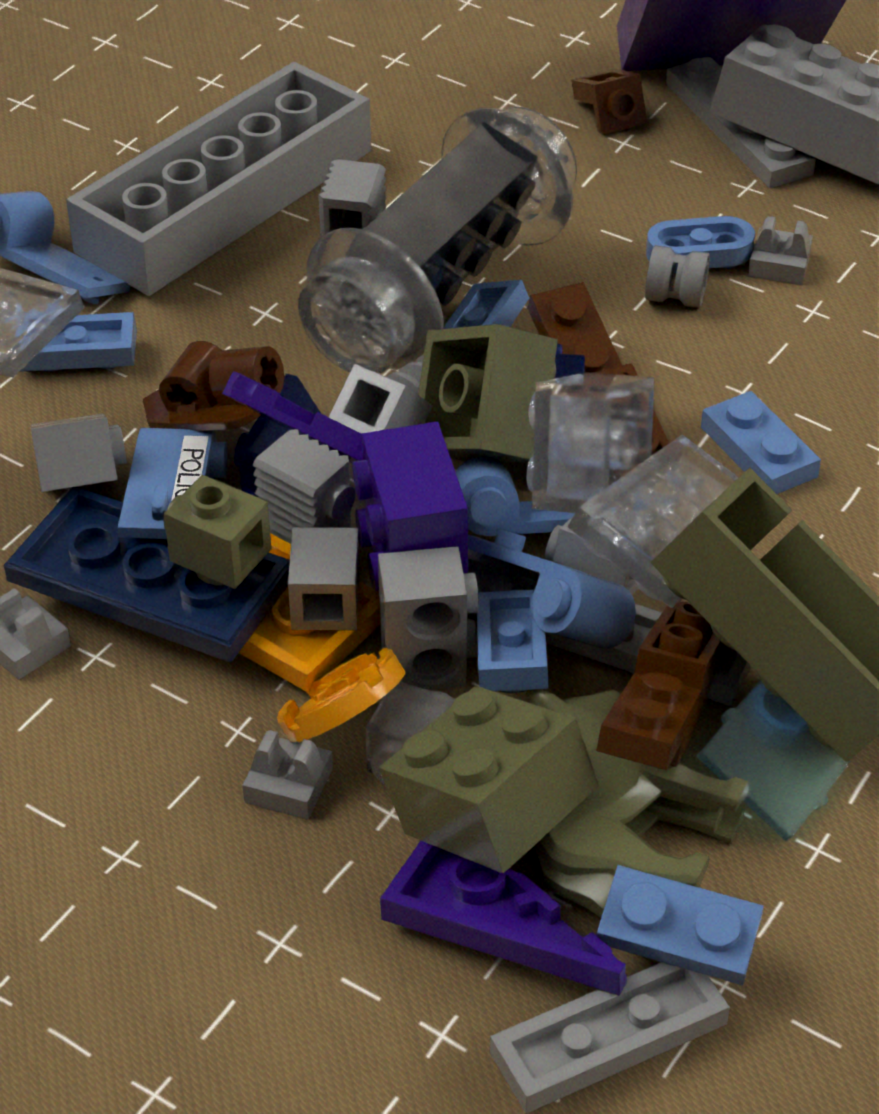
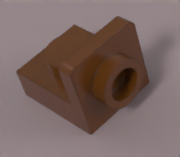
M614 69L571 80L574 99L593 104L598 132L603 134L613 133L641 126L647 122L641 74Z

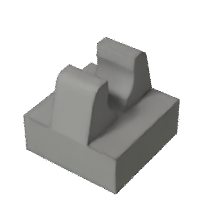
M768 216L764 220L762 227H759L750 259L748 277L803 285L813 236L808 233L807 224L803 221H797L794 233L775 230L776 217Z
M14 588L0 597V664L18 680L71 646L68 628L30 596L27 595L21 599L20 592Z
M268 730L255 753L250 771L242 785L244 803L309 820L332 772V751L318 748L314 742L303 739L302 743L290 742L288 739L280 738L278 732Z

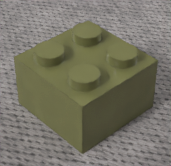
M500 324L427 331L418 395L432 405L425 423L438 421L450 458L467 461L468 459L481 456L493 458L498 462H541L542 449L548 431L546 421L551 385L556 374L555 356L558 339Z
M478 686L456 698L449 709L424 730L411 736L399 751L379 767L406 835L503 874L599 787L575 717Z

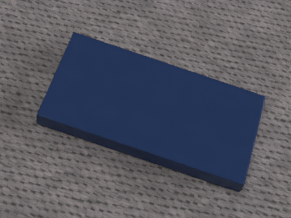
M76 486L72 487L4 564L6 580L8 582L232 663L288 587L290 560L268 552L236 589L227 585L205 583L197 577L194 571L170 561L167 539L118 537V524L123 502Z

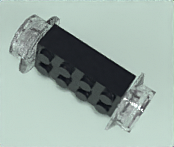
M509 107L503 110L497 108H477L457 118L450 125L444 136L441 160L364 229L340 228L333 230L321 237L312 247L306 266L307 282L300 291L298 309L302 325L316 348L329 361L347 372H351L354 364L381 374L386 369L399 371L406 364L416 362V359L424 354L427 331L444 329L440 304L446 306L452 301L459 291L462 281L469 274L473 277L478 276L489 262L492 252L498 246L505 249L512 242L526 246L542 244L558 235L568 223L573 209V186L577 177V163L573 149L564 133L546 116L524 107Z

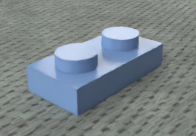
M511 280L473 284L443 329L493 324L511 327L529 299L523 281Z
M134 312L20 318L15 353L19 372L40 370L51 372L60 369L78 368L110 369L117 366H134L137 334Z
M752 391L703 409L701 428L744 472L750 467L776 494L818 477L821 459Z
M535 589L478 592L479 687L505 693L549 689L545 631L538 627L533 618L532 598Z
M617 865L597 936L611 948L743 985L764 906Z

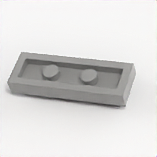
M661 962L627 977V983L620 996L598 989L490 1036V1054L524 1112L527 1114L726 1025L730 1006L708 975Z

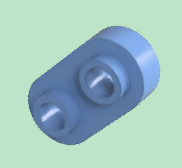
M731 216L663 221L655 224L648 231L646 257L650 262L653 247L658 245L671 247L675 254L688 255L692 251L710 253L709 268H733L747 262L751 258L754 248L755 230L745 220ZM676 263L675 273L677 272L678 263Z

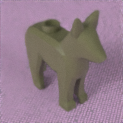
M545 689L526 690V694L532 704L577 719L599 785L596 790L533 846L535 867L548 889L570 902L589 909L601 918L617 865L700 887L709 865L710 856L698 852L684 858L663 855L640 837L656 821L693 829L732 844L744 819L746 805L741 804V802L747 797L749 781L736 776L727 781L707 777L681 763L677 767L669 765L667 770L597 752L601 724L621 695L617 690L609 689L593 695L572 697L564 700ZM644 957L653 964L661 963L660 961Z

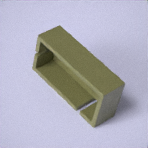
M749 467L650 563L662 574L667 587L678 597L687 600L711 624L715 636L724 645L735 649L759 673L764 686L775 696L783 698L808 723L813 736L824 746L832 748L847 763L879 736V597L803 520L759 560L750 550L773 530L792 509Z

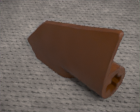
M207 341L190 343L161 381L159 389L142 399L148 425L150 428L190 429L197 431L231 430L256 420L261 414L222 393L233 371L281 393L285 377L281 357L270 346L221 350L218 346Z

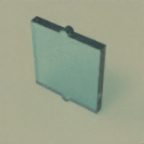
M760 680L736 709L730 708L721 715L722 726L696 757L721 780L727 781L736 776L749 781L748 794L743 802L784 841H787L794 836L814 809L818 810L828 803L826 793L851 761L849 760L846 763L832 748L821 744L811 733L808 723L783 698L772 694Z

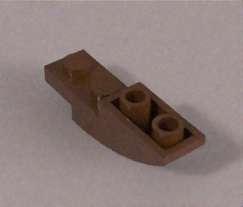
M584 282L530 295L527 309L539 335L558 339L555 356L556 374L552 384L579 433L601 463L620 482L675 468L678 460L632 363L622 365Z
M682 601L678 604L669 602L639 647L635 672L601 724L597 752L667 770L669 765L673 767L678 766L704 707L725 645L712 631L711 624L688 601Z

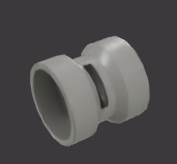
M654 245L647 272L645 299L664 302L668 298L679 299L684 306L701 308L708 279L710 253L692 251L688 255L675 254L671 247ZM676 263H678L674 289H672Z

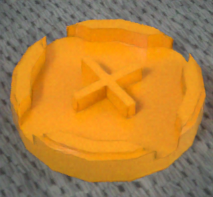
M382 648L378 653L379 659L375 653L359 655L312 682V686L307 691L311 699L298 707L295 700L290 699L278 712L277 721L290 742H302L303 739L307 740L319 736L363 712L389 693L400 683L406 674L393 650Z

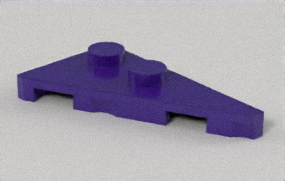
M232 372L222 393L223 395L289 430L298 429L299 435L308 434L309 440L318 439L319 445H328L329 451L338 450L339 456L348 455L350 463L363 460L361 433L319 412L313 414L280 396L279 392L238 372Z
M420 841L380 897L381 920L619 996L627 983V975L625 974L626 964L617 960L612 953L611 947L593 932L584 937L580 936L561 920V905L524 874L517 873L511 869H508L503 874Z

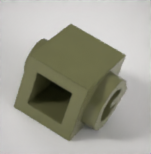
M201 475L182 495L176 496L164 513V528L167 535L170 561L194 571L197 577L205 583L227 585L236 589L272 549L268 501L205 475Z

